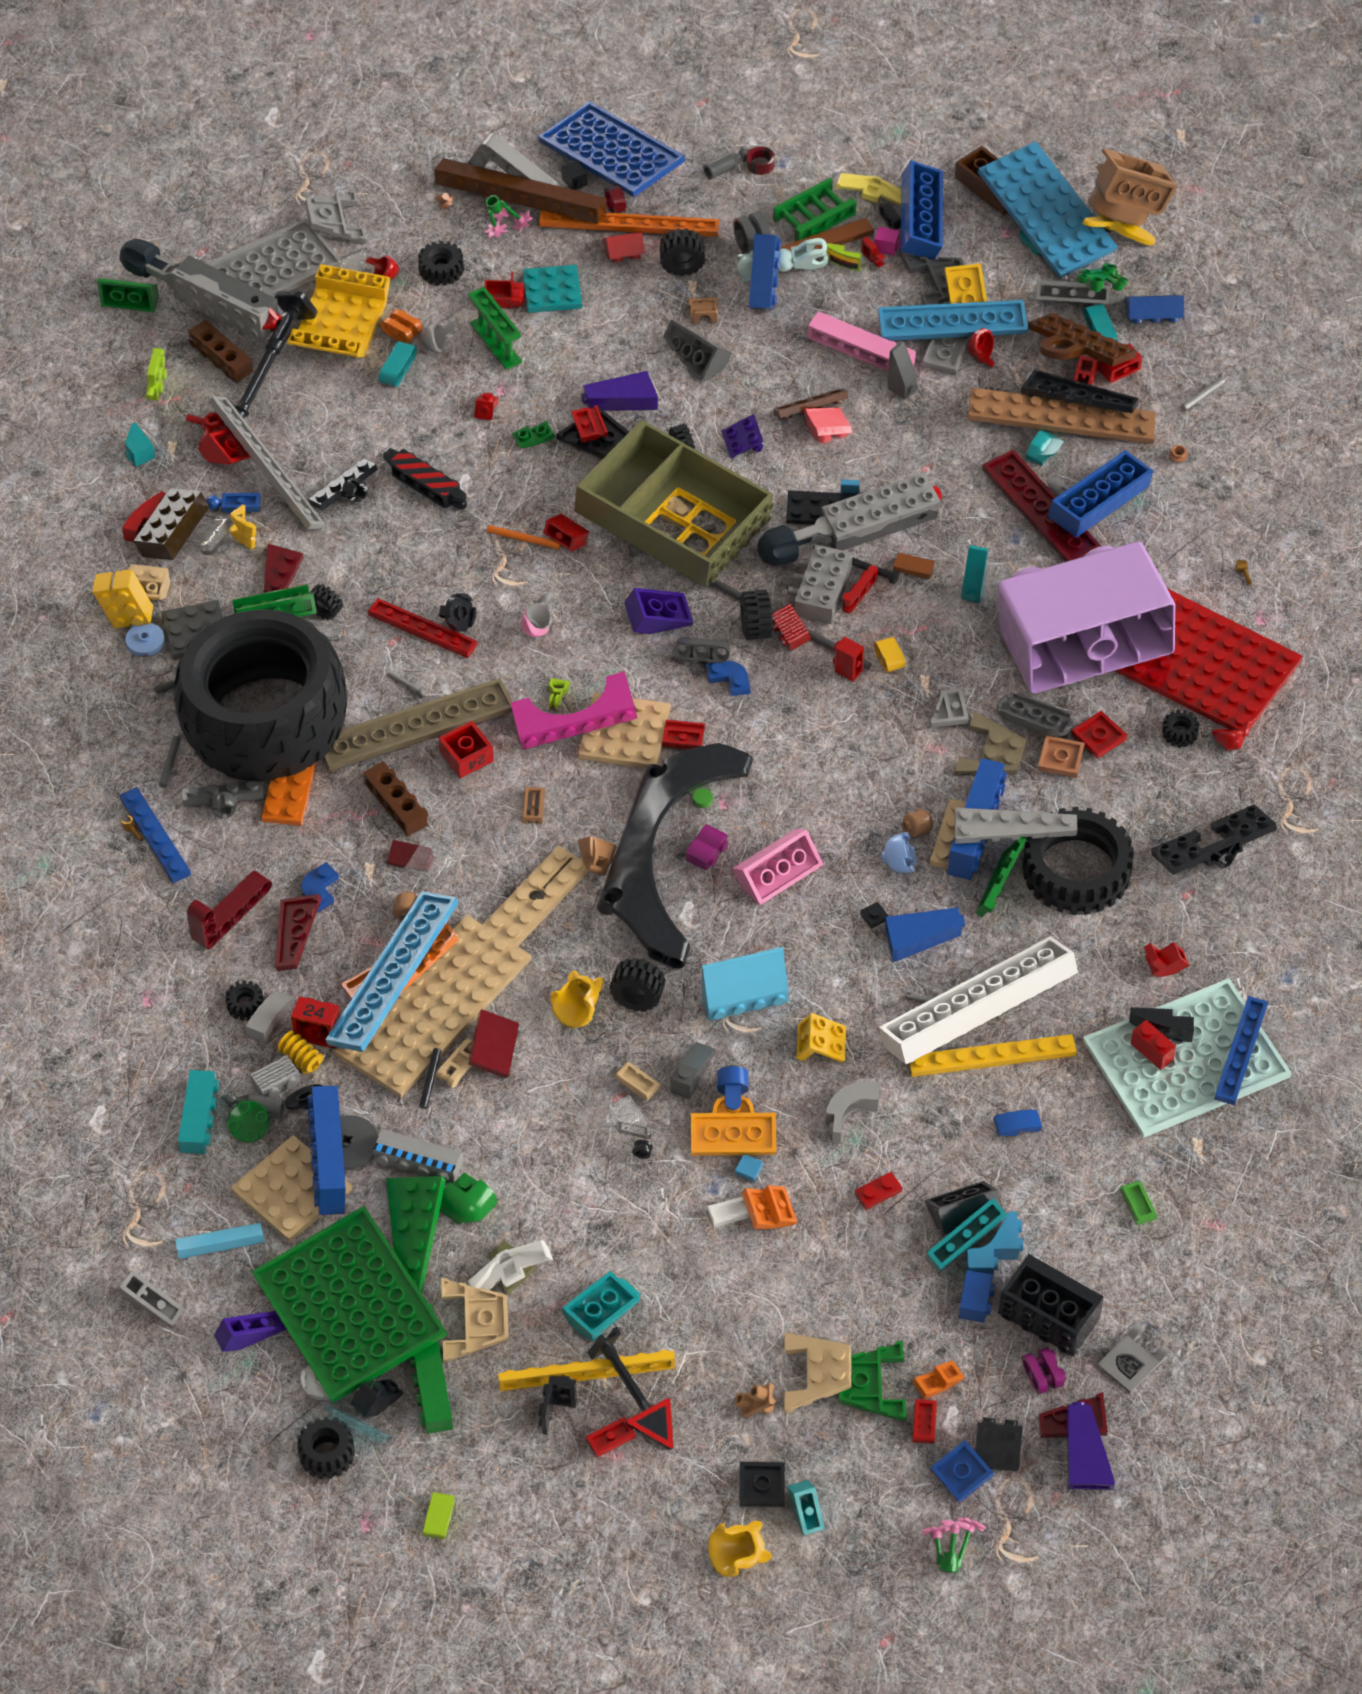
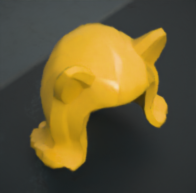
M576 970L570 972L568 982L561 987L560 991H554L550 994L551 1009L558 1021H561L567 1027L571 1026L573 1029L589 1024L595 1011L594 1006L598 1001L599 992L603 988L604 979L602 977L591 979L587 976L579 975Z
M752 1521L747 1525H733L727 1529L725 1524L720 1523L712 1531L708 1542V1555L717 1573L721 1576L735 1577L739 1574L738 1569H748L757 1563H765L772 1558V1554L765 1550L764 1541L759 1533L762 1528L761 1521Z

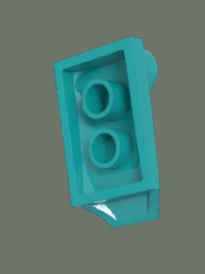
M609 1271L562 1307V1313L567 1322L580 1335L589 1341H596L605 1329L640 1301L641 1294L624 1278H618Z

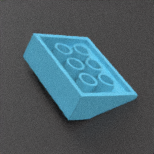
M782 947L702 966V1003L708 1021L719 1020L726 1016L740 1015L747 1011L761 1010L764 1007L782 1005L788 1002L789 990Z

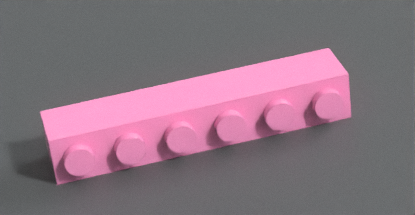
M818 312L808 325L809 339L889 372L890 350L897 343L821 312ZM907 348L914 366L916 351Z

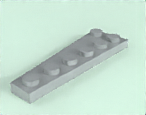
M955 807V844L976 843L983 839L1000 841V838L1019 840L1020 837L1026 836L1034 839L1077 835V815Z

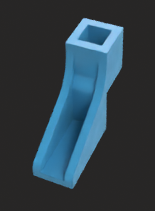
M1017 1211L1008 1213L995 1237L988 1245L981 1248L967 1249V1270L994 1275V1270H998V1260H1018L1019 1251H1023V1238H1019V1233H1022V1220H1018Z

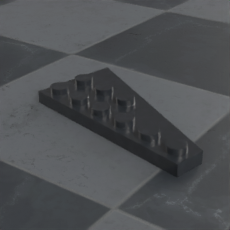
M598 406L608 432V437L601 436L600 439L582 443L573 422L558 432L556 439L604 459L629 431Z

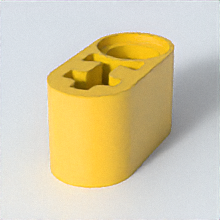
M893 636L874 642L875 653L886 673L906 667L905 657Z

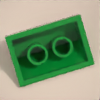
M108 278L97 279L102 307L155 312L159 300L157 284Z

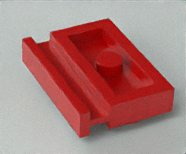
M597 405L591 409L586 407L571 411L573 422L582 443L600 439L601 436L608 437L606 426Z
M666 719L662 747L693 749L702 746L705 723Z

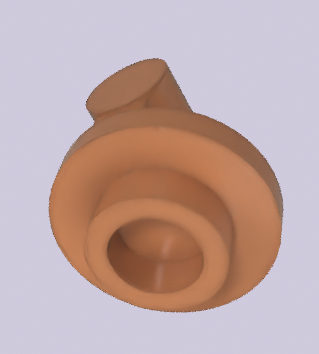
M448 193L439 194L435 197V200L440 203L438 206L440 209H447L453 203V196L448 195Z

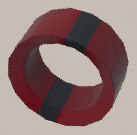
M758 146L749 150L747 153V168L750 172L757 175H765L773 171L775 167V154L770 148ZM756 158H765L768 159L770 162L764 165H758L752 162V160Z
M616 184L604 188V197L606 198V205L610 213L625 212L626 200L621 187Z

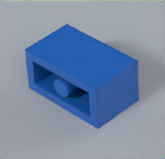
M967 1270L959 1310L960 1319L985 1323V1317L991 1314L992 1302H988L989 1296L994 1297L996 1286L995 1283H992V1274Z

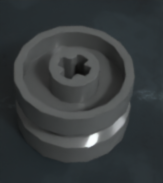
M760 211L749 214L748 218L741 216L733 221L735 239L742 254H749L753 251L755 234L771 235L768 222Z

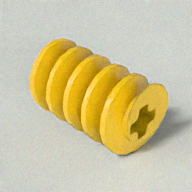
M293 1030L286 1033L278 1043V1051L284 1056L287 1055L292 1063L304 1074L315 1071L324 1060V1056L318 1054L317 1049H313L311 1044H307L305 1039H301L300 1034L294 1035Z

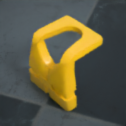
M243 504L231 513V520L234 524L230 527V534L239 543H243L245 547L252 550L255 548L254 536H256V526L245 520L246 506Z

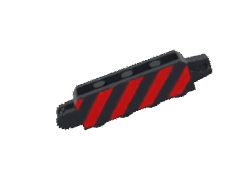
M389 448L384 452L383 459L391 465L392 476L442 508H448L451 505L458 509H465L467 507V501H465L467 494L460 489V484L455 479H451L442 471L435 469L428 462L422 461L415 454L405 449L396 451Z

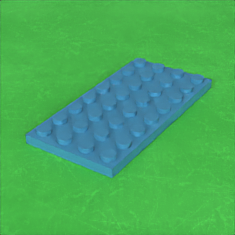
M1036 141L978 169V174L1059 279L1117 250L1118 246L1103 227H1092L1082 224L1085 218L1095 216Z

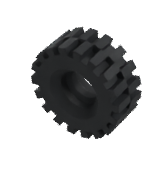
M434 241L432 245L426 244L425 249L422 248L420 250L421 253L418 254L419 274L424 281L428 279L429 284L435 282L436 286H439V283H443V286H445L447 282L450 284L454 283V279L458 281L460 279L459 276L463 275V252L461 253L460 247L457 248L456 244L451 245L449 241L446 243L439 241L436 244ZM445 263L446 265L437 266L436 264Z

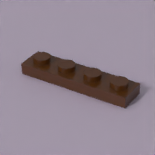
M840 388L773 408L774 416L784 420L791 418L792 414H804V409L825 408L826 404L842 403L844 402L843 399L849 398L848 391Z

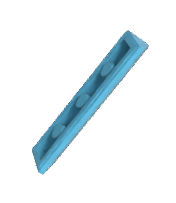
M261 1223L175 1239L179 1259L264 1243Z

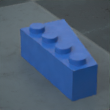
M754 235L749 307L751 309L773 310V307L777 304L775 290L778 287L777 273L780 267L779 256L781 251V239L777 235Z

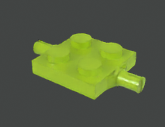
M154 348L147 371L148 386L145 395L147 400L158 401L160 393H163V380L167 378V369H164L165 351L161 348Z

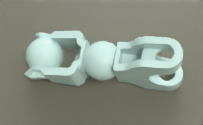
M822 238L805 240L799 245L791 247V251L781 249L779 256L780 267L778 270L786 272L791 270L793 266L795 269L806 270L825 267L828 264L826 242ZM815 245H822L821 249H814ZM753 251L749 254H739L737 256L740 260L737 264V271L743 277L741 281L745 283L751 281ZM818 257H823V258H824V259H823L822 261H820V262H818V261L815 260V259L818 258Z

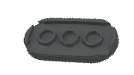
M1013 694L1010 697L1005 695L998 701V714L1003 719L1052 737L1067 735L1072 730L1073 719L1070 718V714L1058 707L1021 694Z

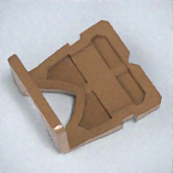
M717 297L704 299L690 298L688 300L693 324H698L699 319L703 315L707 316L712 323H717Z

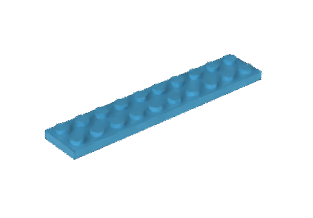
M421 891L325 1039L328 1045L364 1052L459 903L457 897Z

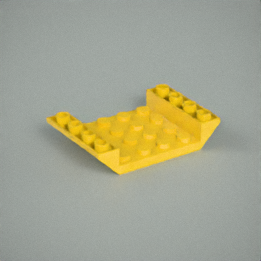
M320 264L315 276L316 288L310 300L317 309L318 314L314 319L302 320L298 329H292L287 344L347 356L365 357L386 306L390 277Z

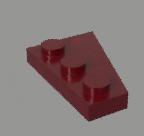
M1103 1392L1087 1400L1085 1398L1078 1400L1077 1402H1085V1405H1091L1100 1435L1107 1436L1108 1428ZM1063 1405L1039 1414L1040 1438L1067 1437L1066 1410L1068 1406L1065 1407Z

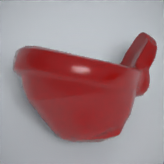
M388 255L381 258L369 257L365 259V262L375 267L374 274L390 277V280H392L399 273V266Z
M985 328L978 329L967 343L969 354L977 358L980 363L993 367L995 362L989 357L993 352L994 337L990 330Z
M1248 718L1241 729L1212 730V736L1225 750H1238L1241 748L1245 737L1249 734L1253 719Z

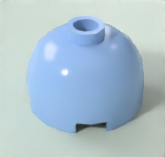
M907 832L894 835L888 839L885 844V851L882 852L883 862L887 863L889 868L896 873L916 871L912 867V865H917L915 848L910 846L907 839L911 837Z

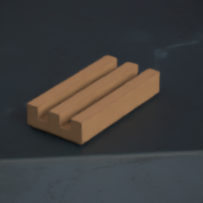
M525 787L522 823L530 821V823L534 824V821H538V824H542L545 788ZM529 792H533L531 815H527ZM537 792H540L538 816H535Z

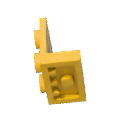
M812 1012L798 1023L796 1059L804 1061L816 1052L839 1062L845 1060L846 1026Z

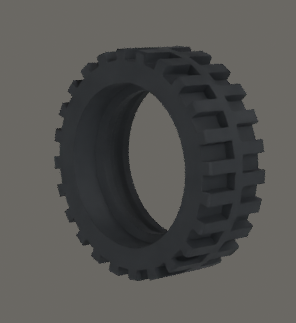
M1072 807L1071 811L1061 808L1057 814L1077 815L1076 836L1034 839L1030 836L1026 837L1027 841L1025 842L1022 867L1024 869L1023 877L1024 880H1027L1028 889L1030 891L1035 890L1034 897L1037 900L1044 899V905L1050 908L1051 905L1056 906L1057 911L1062 913L1063 910H1069L1072 915H1077V911H1084V915L1091 914V910L1097 909L1098 912L1103 911L1106 904L1110 907L1113 906L1116 897L1121 899L1124 895V890L1128 889L1134 856V847H1131L1132 840L1130 836L1125 837L1126 829L1123 826H1116L1117 820L1113 817L1110 820L1105 818L1106 813L1101 811L1099 814L1093 813L1092 808H1086V811L1079 810V807ZM1070 840L1085 841L1104 850L1112 860V868L1107 874L1095 880L1073 881L1054 873L1044 862V853L1050 847L1060 842Z

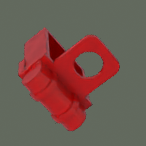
M511 272V280H485L484 287L502 308L513 309V304L515 307L523 305L524 284L514 282L513 272Z

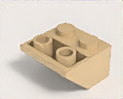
M130 564L129 570H133L149 599L162 600L167 597L170 586L168 568Z

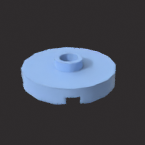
M152 623L140 626L135 625L126 634L127 649L136 656H152L160 652L164 647L165 638L163 631L159 626Z

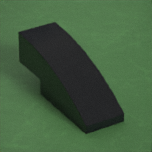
M1130 1008L1129 1023L1138 1027L1145 1020H1148V1023H1151L1154 1028H1157L1164 1036H1167V1039L1192 1042L1194 1017L1173 1016V1009Z

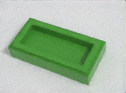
M1141 1180L1121 1186L1120 1191L1136 1225L1157 1219V1213Z

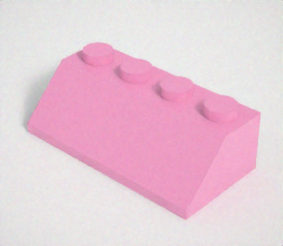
M794 829L732 868L740 886L758 905H761L824 864L807 830Z

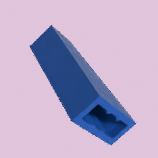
M958 907L886 917L885 931L892 961H899L961 936L962 927H965L964 916L960 915Z

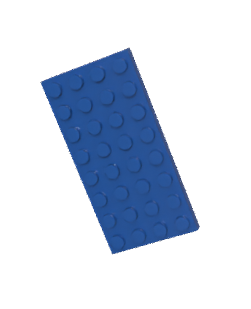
M591 101L538 136L539 142L571 161L578 160L583 168L612 185H619L622 191L632 197L637 196L685 162V155Z

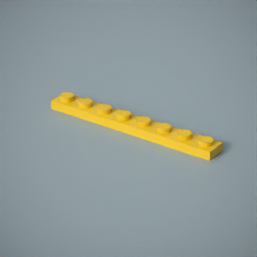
M1073 1034L930 1052L909 1063L911 1077L1072 1057L1076 1056L1077 1050Z
M660 1350L649 1354L638 1353L634 1356L626 1357L619 1356L630 1375L675 1369L674 1350ZM598 1358L588 1362L574 1361L565 1365L552 1364L542 1368L529 1367L519 1371L507 1370L503 1373H498L501 1392L544 1386L545 1383L548 1384L550 1376H568L578 1382L619 1375L609 1360Z

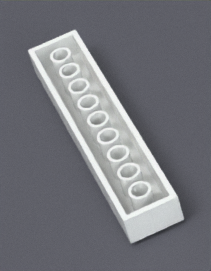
M1051 936L880 1026L879 1029L884 1048L904 1064L915 1061L917 1058L932 1052L943 1044L949 1043L958 1036L966 1034L971 1029L984 1024L986 1021L1001 1015L1003 1012L1018 1006L1029 998L1035 997L1042 991L1078 973L1074 952Z

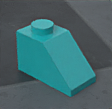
M132 423L125 441L126 451H124L126 459L129 462L132 461L135 467L156 457L154 445L137 423Z
M809 1480L788 1485L787 1489L791 1505L802 1534L807 1535L825 1529L815 1486Z

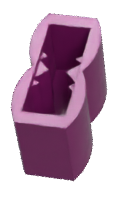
M706 824L688 847L686 861L706 871L711 866L714 867L717 863L718 855L721 852H725L728 847L727 834Z

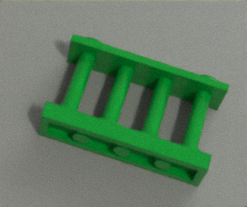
M830 177L775 206L773 220L777 222L784 218L795 228V241L825 232L855 216L857 202L853 198L843 202L832 191L833 179ZM828 196L837 206L829 209L819 199ZM813 203L823 214L815 217L805 206ZM799 211L808 222L800 224L790 214Z
M485 287L468 293V299L478 310V318L470 321V325L505 370L521 364L522 360L512 349V341L521 338L520 331Z
M308 584L232 599L234 613L262 609L283 611L298 617L317 613L313 593L309 592Z

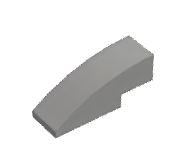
M279 991L273 992L263 1001L246 1024L247 1036L266 1042L273 1030L276 1031L295 998Z

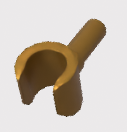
M1237 560L1235 565L1236 572L1243 571L1247 584L1251 585L1252 581L1248 574V562L1246 560Z
M128 816L129 822L127 823L121 820L124 831H131L139 841L143 840V837L135 828L132 816Z

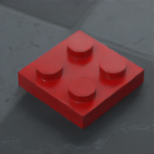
M1099 711L1071 731V735L1078 742L1085 743L1084 747L1097 759L1126 741L1128 736L1102 711Z

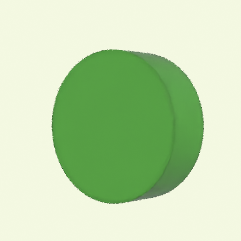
M699 788L693 793V803L695 806L707 808L712 804L713 794L709 789Z

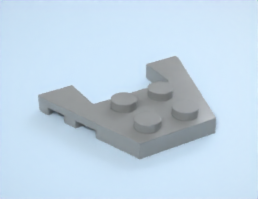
M349 190V193L346 194L338 192L334 196L329 197L327 195L306 198L305 206L310 228L365 244L366 235L364 227L346 226L341 205L357 206L356 190Z

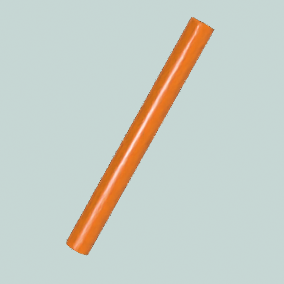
M492 525L487 527L488 533L560 550L561 545L554 540Z

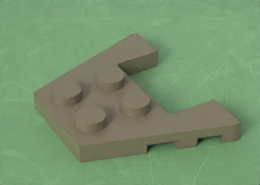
M974 712L969 730L988 734L981 758L1004 763V772H1007V775H1017L1027 739ZM959 757L954 775L962 776V773H971L972 776H976L980 761Z

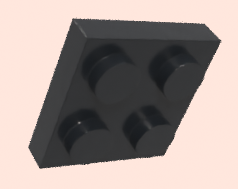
M740 1462L739 1506L785 1507V1462Z

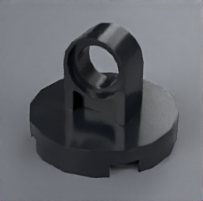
M455 593L448 598L446 605L440 606L438 616L444 618L449 628L453 631L465 632L468 627L474 625L476 607L472 606L471 601L473 599L468 594Z

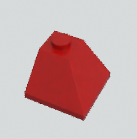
M229 428L208 434L197 448L209 463L230 465L252 458L244 450L238 439L234 437Z

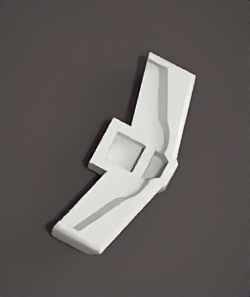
M543 1240L510 1250L506 1249L498 1253L494 1259L469 1279L468 1284L474 1288L490 1290L502 1280L503 1284L508 1287L525 1277L522 1268L546 1261H553V1258Z

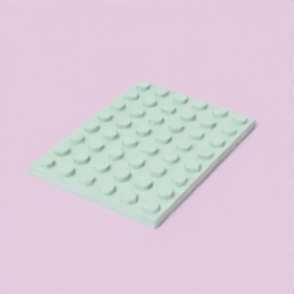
M1230 979L1156 1007L1160 1009H1173V1016L1194 1017L1192 1042L1170 1039V1041H1173V1044H1176L1174 1059L1162 1070L1130 1044L1132 1031L1136 1026L1129 1023V1019L1083 1037L1084 1045L1143 1138L1227 1104L1214 1100L1246 1004ZM1262 1027L1260 1028L1237 1099L1291 1078V1071Z

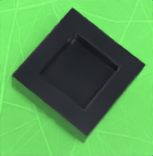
M879 902L860 911V915L871 929L884 923L886 917H889Z

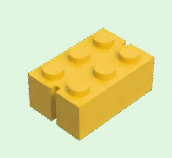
M132 569L116 571L112 589V572L95 575L92 593L114 629L130 627L131 624L134 626L150 624L153 604Z

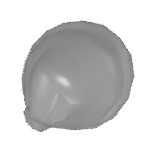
M439 323L431 324L422 334L423 344L432 352H441L445 345L446 335L454 330L455 324L452 323L445 327Z

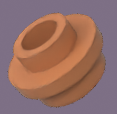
M1175 445L1169 451V458L1177 463L1184 462L1188 457V452L1182 445Z

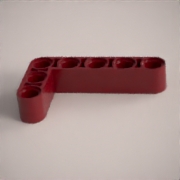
M254 870L213 910L199 900H194L187 909L191 939L204 948L211 949L269 892L272 881Z

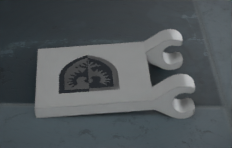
M1135 1324L1129 1333L1098 1363V1367L1130 1393L1169 1357L1170 1352L1166 1346H1162L1152 1356L1135 1342L1143 1334V1327L1139 1324Z

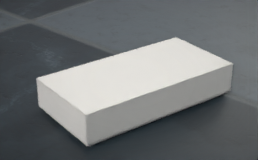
M743 1196L707 1206V1211L714 1228L750 1218Z

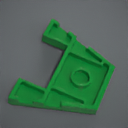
M897 1341L894 1345L887 1347H877V1350L868 1353L861 1352L851 1355V1388L838 1393L839 1403L899 1421H906V1399H882L881 1363L903 1362V1341Z

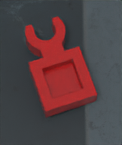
M868 237L861 240V253L871 263L874 262L878 268L884 266L885 263L882 260L885 259L883 253L878 252L877 244Z

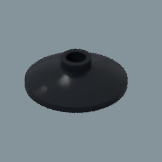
M308 1085L293 1092L285 1101L286 1108L290 1110L302 1108L308 1110V1095H312V1087L322 1085Z

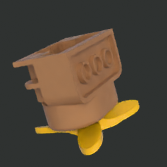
M1102 148L1101 151L1107 159L1104 164L1098 163L1096 167L1099 174L1095 181V187L1088 199L1090 206L1100 213V216L1085 218L1082 224L1092 227H1103L1108 233L1115 230L1121 235L1137 242L1154 245L1155 238L1139 226L1146 222L1149 214L1158 215L1165 210L1177 188L1176 183L1160 164Z

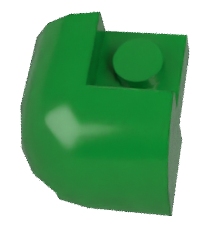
M463 1172L453 1184L449 1182L444 1188L440 1212L459 1224L474 1221L478 1223L498 1204V1201L492 1189L481 1179L477 1181Z

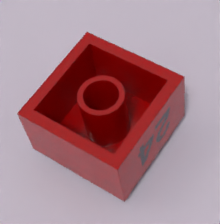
M473 721L438 738L441 755L460 779L494 762L493 746Z
M299 997L291 1015L294 1035L300 1034L301 1039H305L307 1043L334 1049L335 1046L328 1045L325 1039L340 1018L339 1005L331 1002L317 1001L310 997Z

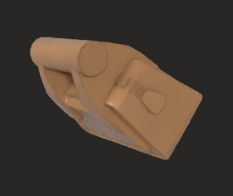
M594 836L578 839L585 869L605 876L617 846Z

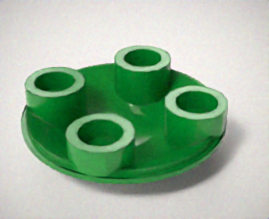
M241 1101L230 1111L227 1128L237 1140L252 1143L260 1140L266 1134L270 1123L269 1114L265 1107L256 1101Z

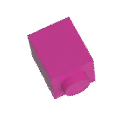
M878 227L874 242L878 246V252L895 256L897 249L901 248L900 231Z

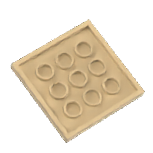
M593 693L591 705L594 704L601 697L602 694ZM632 698L637 719L584 733L579 750V759L646 769L651 764L658 765L666 719L669 718L671 704Z
M294 1135L231 1187V1192L289 1243L322 1216L319 1215L318 1207H314L315 1193L313 1189L312 1155H310V1149ZM345 1180L347 1195L352 1190V1185Z

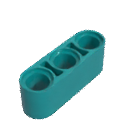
M1098 304L1085 307L1084 317L1089 330L1100 332L1101 335L1113 338L1118 342L1117 333L1105 306Z
M398 341L380 370L379 382L398 387L416 357L417 346Z

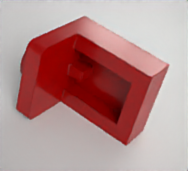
M492 393L480 394L475 402L474 417L492 420L494 408L498 405L499 397L494 396Z

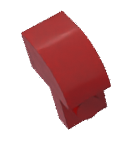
M1175 942L1161 950L1152 943L1144 946L1147 954L1145 959L1154 976L1164 977L1173 975L1190 966L1183 949Z

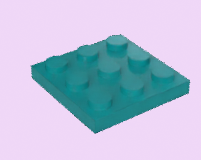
M577 264L523 269L528 313L582 309Z

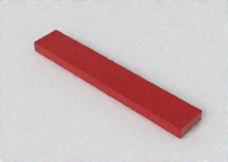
M379 598L376 599L368 610V615L466 658H469L478 645L477 641Z

